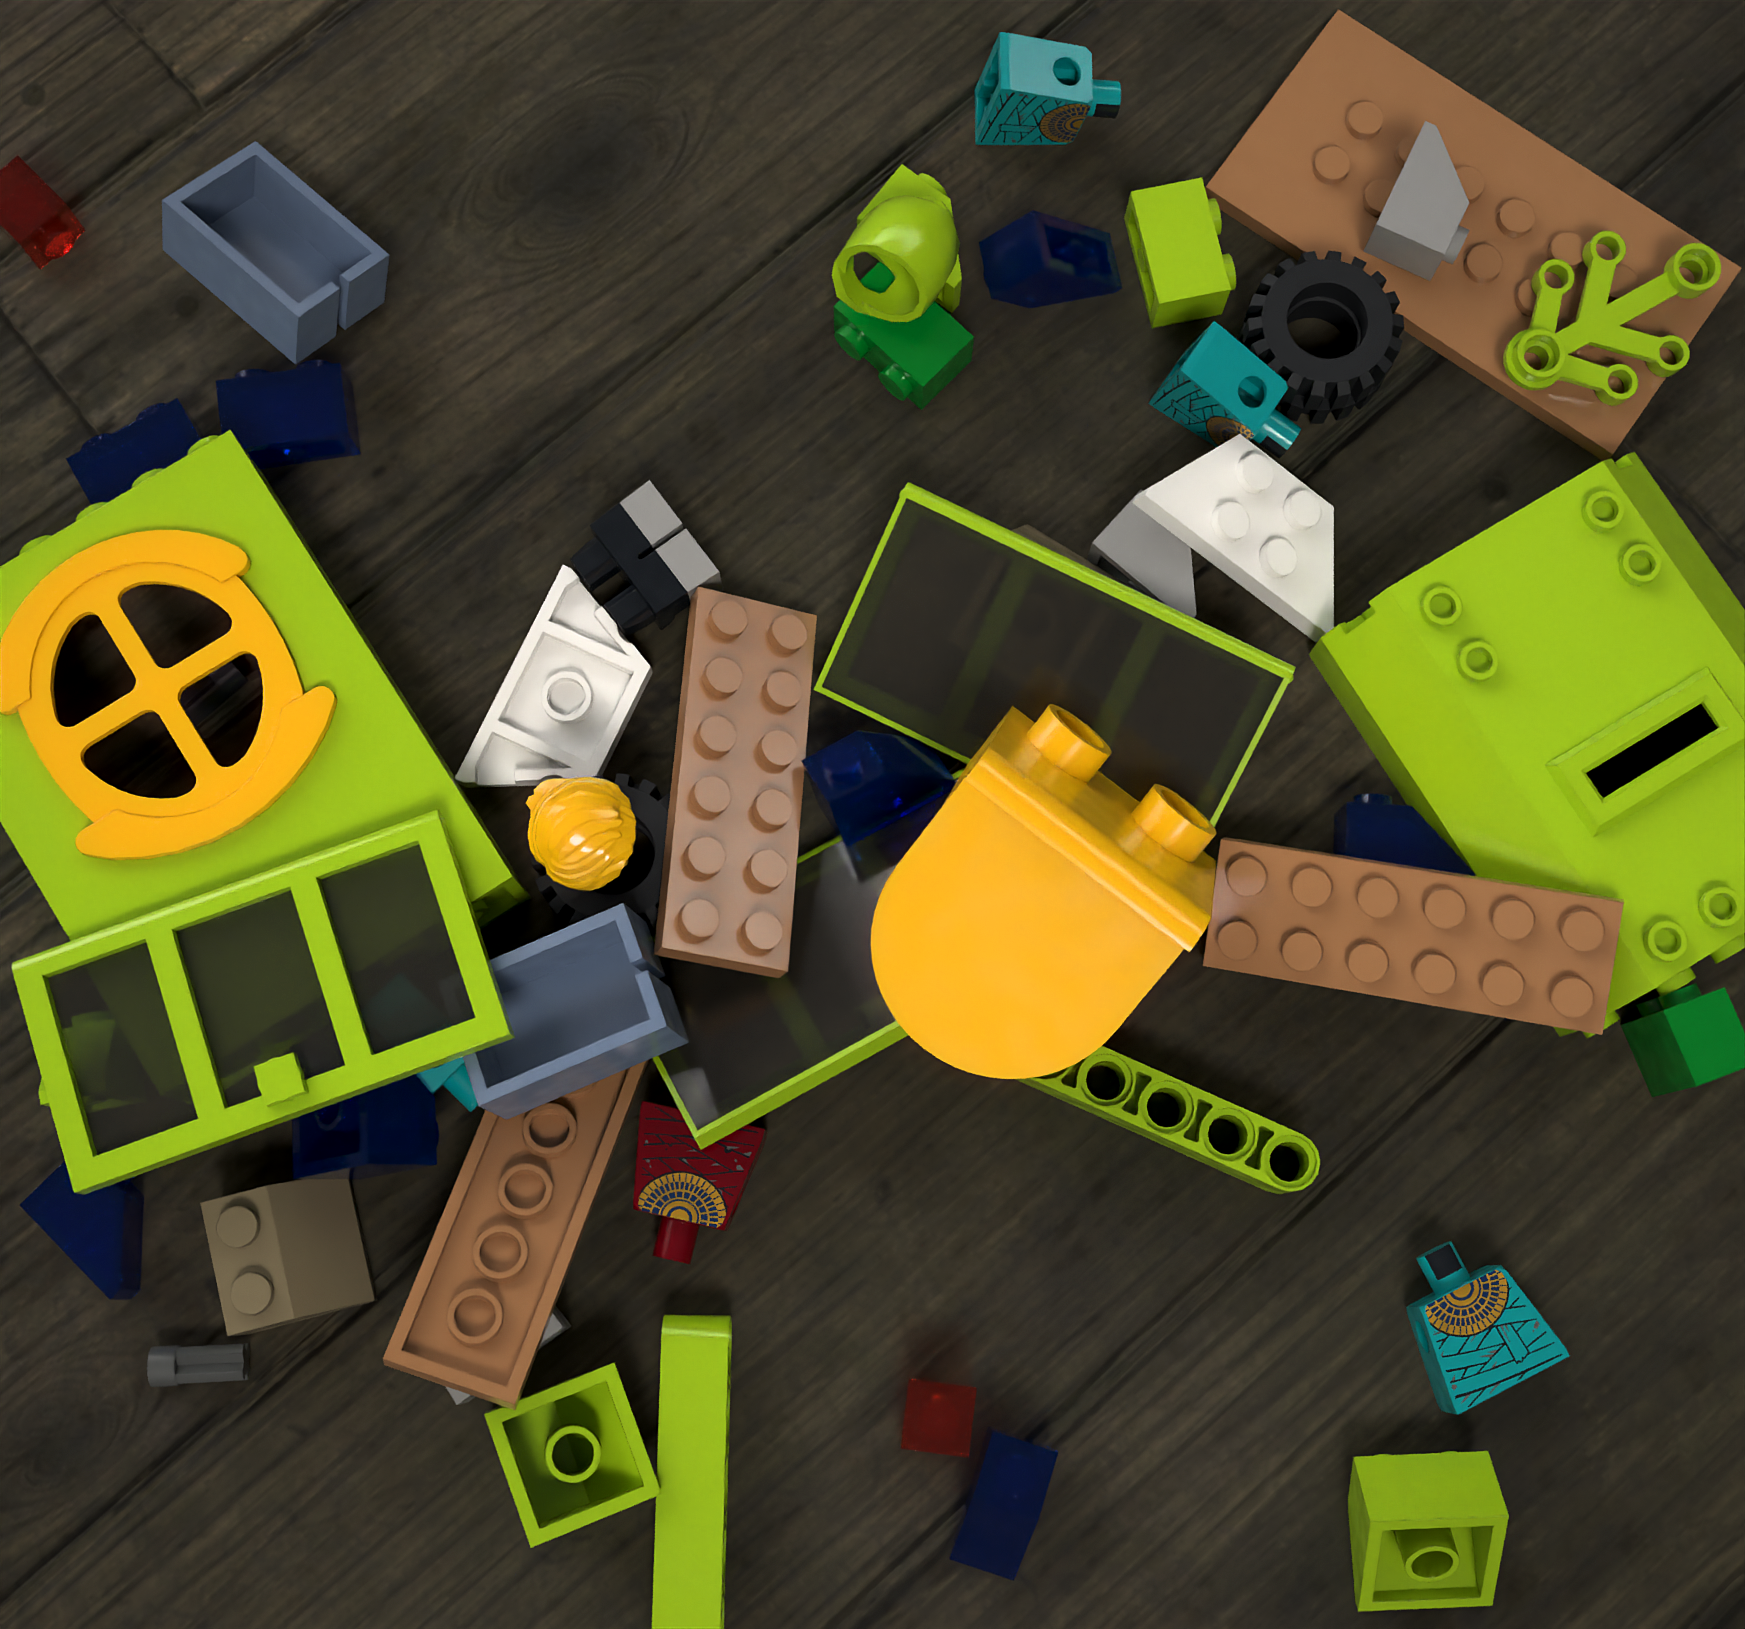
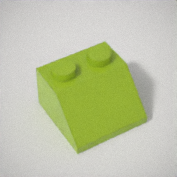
M615 1363L519 1399L516 1410L499 1406L484 1413L531 1548L662 1494Z
M1446 1451L1427 1454H1378L1374 1456L1353 1457L1348 1495V1514L1355 1602L1358 1612L1492 1606L1509 1514L1489 1452Z

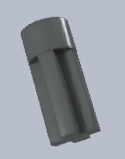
M249 1343L182 1347L181 1345L153 1346L150 1348L147 1360L149 1384L151 1387H168L187 1383L249 1380L251 1371L249 1365L251 1353Z

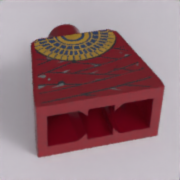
M642 1101L639 1116L633 1209L661 1216L652 1256L691 1265L700 1226L728 1231L767 1138L765 1129L745 1125L701 1150L679 1109Z

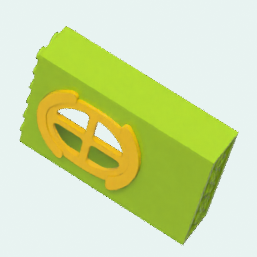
M231 430L220 436L212 435L199 440L189 449L187 456L165 469H153L142 474L134 481L130 490L109 502H98L90 505L78 514L76 522L52 536L45 535L31 540L22 547L19 556L0 566V822L70 941L439 809L442 817L446 820V828L480 930L531 899L267 479ZM159 584L184 588L208 598L225 610L231 617L232 627L227 634L170 668H161L154 661L121 606V598L125 592L140 585ZM87 615H96L104 624L136 678V685L130 693L72 727H64L58 720L54 698V675L57 659L65 638L73 625ZM251 654L258 661L262 677L263 706L261 719L253 742L245 756L232 766L222 767L216 762L184 710L180 701L181 694L187 687L238 656ZM155 712L160 716L196 776V784L190 792L177 798L159 799L133 795L121 791L98 778L85 765L84 754L90 746L141 715ZM419 844L320 880L359 1007L379 995L400 973L412 974L453 948ZM291 890L176 931L223 1092L254 1074L253 1066L284 1055L332 1024ZM147 942L85 964L161 1095L169 1099L194 1105Z

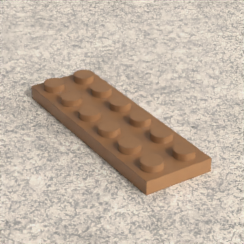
M698 587L691 596L654 955L774 978H780L788 972L817 615L703 587Z
M1224 837L1220 841L1214 884L1212 918L1208 925L1203 966L1602 1035L1624 899Z
M649 1060L508 1120L485 1110L384 1354L383 1362L385 1366L516 1410Z

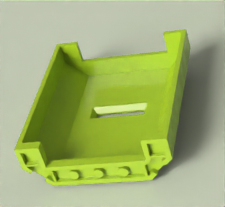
M1635 452L1624 455L1616 462L1612 458L1601 461L1396 582L1370 600L1368 603L1371 607L1364 611L1362 615L1348 623L1338 624L1318 640L1309 653L1310 658L1452 873L1624 899L1603 1030L1620 1019L1615 1010L1653 989H1656L1660 996L1666 995L1695 979L1696 975L1690 966L1708 955L1717 964L1745 948V609ZM1699 704H1702L1717 726L1716 730L1602 798L1586 774L1587 772ZM1553 1027L1559 1037L1576 1032V1030ZM1582 1032L1586 1039L1595 1035L1594 1033Z

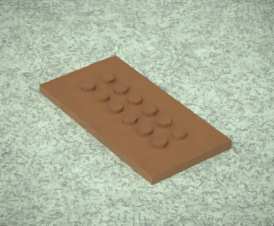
M1339 9L1205 187L1207 198H1215L1221 211L1298 261L1302 253L1315 251L1318 260L1325 259L1329 250L1342 252L1341 261L1351 264L1354 257L1367 262L1363 271L1370 276L1379 271L1387 279L1382 290L1385 293L1395 291L1400 304L1394 314L1404 316V331L1602 461L1609 459L1614 454L1666 377H1659L1653 374L1648 369L1646 361L1586 345L1570 355L1607 368L1614 364H1625L1631 367L1638 377V388L1633 396L1620 405L1610 406L1598 399L1595 390L1557 380L1546 389L1536 391L1527 390L1516 385L1505 371L1503 355L1508 342L1517 333L1529 329L1537 298L1531 286L1532 277L1546 261L1551 259H1561L1567 262L1574 271V284L1561 300L1555 331L1557 333L1575 323L1588 267L1583 261L1582 252L1585 245L1597 233L1606 230L1613 231L1623 238L1626 245V254L1615 269L1607 304L1663 274L1666 262L1683 246L1690 243L1704 244ZM1425 121L1437 126L1469 200V205L1459 224L1469 229L1464 244L1453 265L1443 260L1441 261L1431 281L1363 251ZM1596 244L1598 255L1605 260H1612L1611 250L1603 244ZM1716 252L1721 262V274L1718 281L1704 294L1692 299L1674 296L1625 323L1622 327L1660 338L1666 335H1675L1682 338L1689 345L1742 268ZM1679 268L1683 278L1694 284L1693 273L1686 268ZM1546 272V283L1552 288H1561L1560 278L1552 272ZM1660 348L1661 359L1667 364L1675 365L1673 352L1667 348ZM1525 353L1524 358L1527 364L1535 370H1540V358L1534 353ZM1609 376V387L1616 393H1624L1623 382L1615 376Z

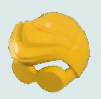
M575 777L548 779L541 782L534 789V795L529 796L526 801L531 813L528 840L531 853L537 862L545 866L547 875L553 881L568 888L586 891L599 889L616 879L627 865L628 859L633 853L636 839V819L630 800L620 790L619 786L607 779Z

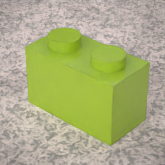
M1202 177L1131 191L1124 220L1151 328L1221 315L1230 291L1236 288V272L1231 255L1229 253L1222 255L1217 237L1222 231L1219 205L1215 198H1207Z

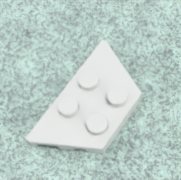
M1238 434L1135 496L1132 502L1134 505L1314 642H1318L1323 635L1334 628V507L1243 435Z
M562 565L454 778L458 784L467 788L537 786L548 779L593 777L603 774L653 672L648 662L621 633L617 624L602 606L600 607L583 586L572 568Z

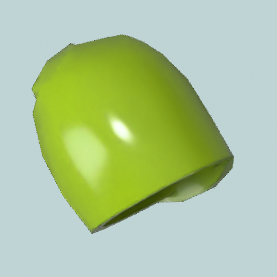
M903 195L885 200L871 210L854 230L834 262L832 278L837 298L856 312L890 322H909L922 316L941 292L956 264L960 247L953 217L945 204L930 195L923 197ZM860 252H867L891 271L895 280L885 292L879 294L863 286L854 272V255Z

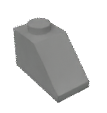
M1427 121L1424 122L1363 250L1370 255L1431 281L1442 260L1453 265L1469 233V229L1459 225L1469 205V200L1436 125Z
M1134 496L1092 542L1087 560L1134 588V590L1195 618L1197 613L1191 547L1132 503L1135 498Z

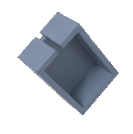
M256 141L162 199L163 251L295 365L336 337L337 324L346 330L384 303L389 254Z
M624 903L490 960L515 1038L463 1057L479 1107L508 1120L689 1043L671 989L659 980V978L666 975L659 956L654 955L655 944L647 922ZM461 973L439 982L452 1025L454 1026L475 1018Z

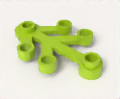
M1608 230L1601 231L1585 245L1582 252L1583 261L1588 267L1575 323L1557 333L1555 331L1561 300L1573 286L1575 275L1572 267L1561 259L1546 261L1534 273L1531 280L1532 290L1537 298L1529 329L1517 333L1508 342L1504 350L1503 364L1507 375L1516 385L1527 390H1543L1550 387L1557 380L1595 390V394L1601 402L1610 406L1620 405L1635 394L1638 388V377L1635 371L1625 364H1614L1607 368L1571 356V353L1586 345L1646 361L1648 369L1656 376L1670 377L1688 363L1690 357L1689 347L1682 338L1675 335H1666L1660 338L1622 327V325L1674 296L1692 299L1704 294L1720 277L1721 262L1718 255L1705 244H1687L1669 258L1665 264L1663 274L1607 304L1615 269L1626 254V245L1619 234ZM1596 244L1607 246L1612 252V260L1601 258L1596 251ZM1679 268H1686L1693 273L1694 284L1683 278ZM1552 272L1560 278L1561 288L1550 287L1546 283L1545 273ZM1660 348H1667L1673 352L1675 365L1667 364L1661 359ZM1525 353H1534L1540 358V370H1535L1527 364L1524 358ZM1609 376H1615L1623 382L1624 393H1616L1609 387Z

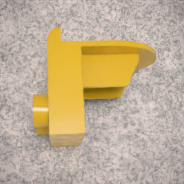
M1049 704L1036 722L1032 721L1014 706L1011 707L967 764L940 810L905 853L887 879L879 896L871 927V955L876 981L883 999L899 1025L923 1049L941 1061L966 1072L990 1078L1026 1079L1044 1076L1061 1071L1090 1056L1117 1031L1184 949L1188 952L1191 951L1212 918L1216 860L1203 850L1217 834L1214 826L1188 801L1160 784H1154L1144 798L1138 802L1098 771L1112 754L1108 744L1079 718L1054 704Z

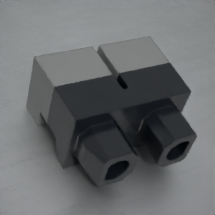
M650 480L593 522L590 528L594 538L570 558L574 570L591 591L616 574H619L627 584V589L604 604L607 613L625 637L647 627L653 622L657 624L660 630H663L674 620L675 615L690 606L691 596L698 587L719 592L723 591L719 570L690 532L683 528V523Z

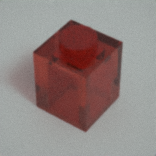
M18 155L0 170V230L41 270L52 259H58L68 253L76 239L86 230L67 204Z
M907 1376L899 1441L900 1449L969 1458L977 1388L973 1384Z

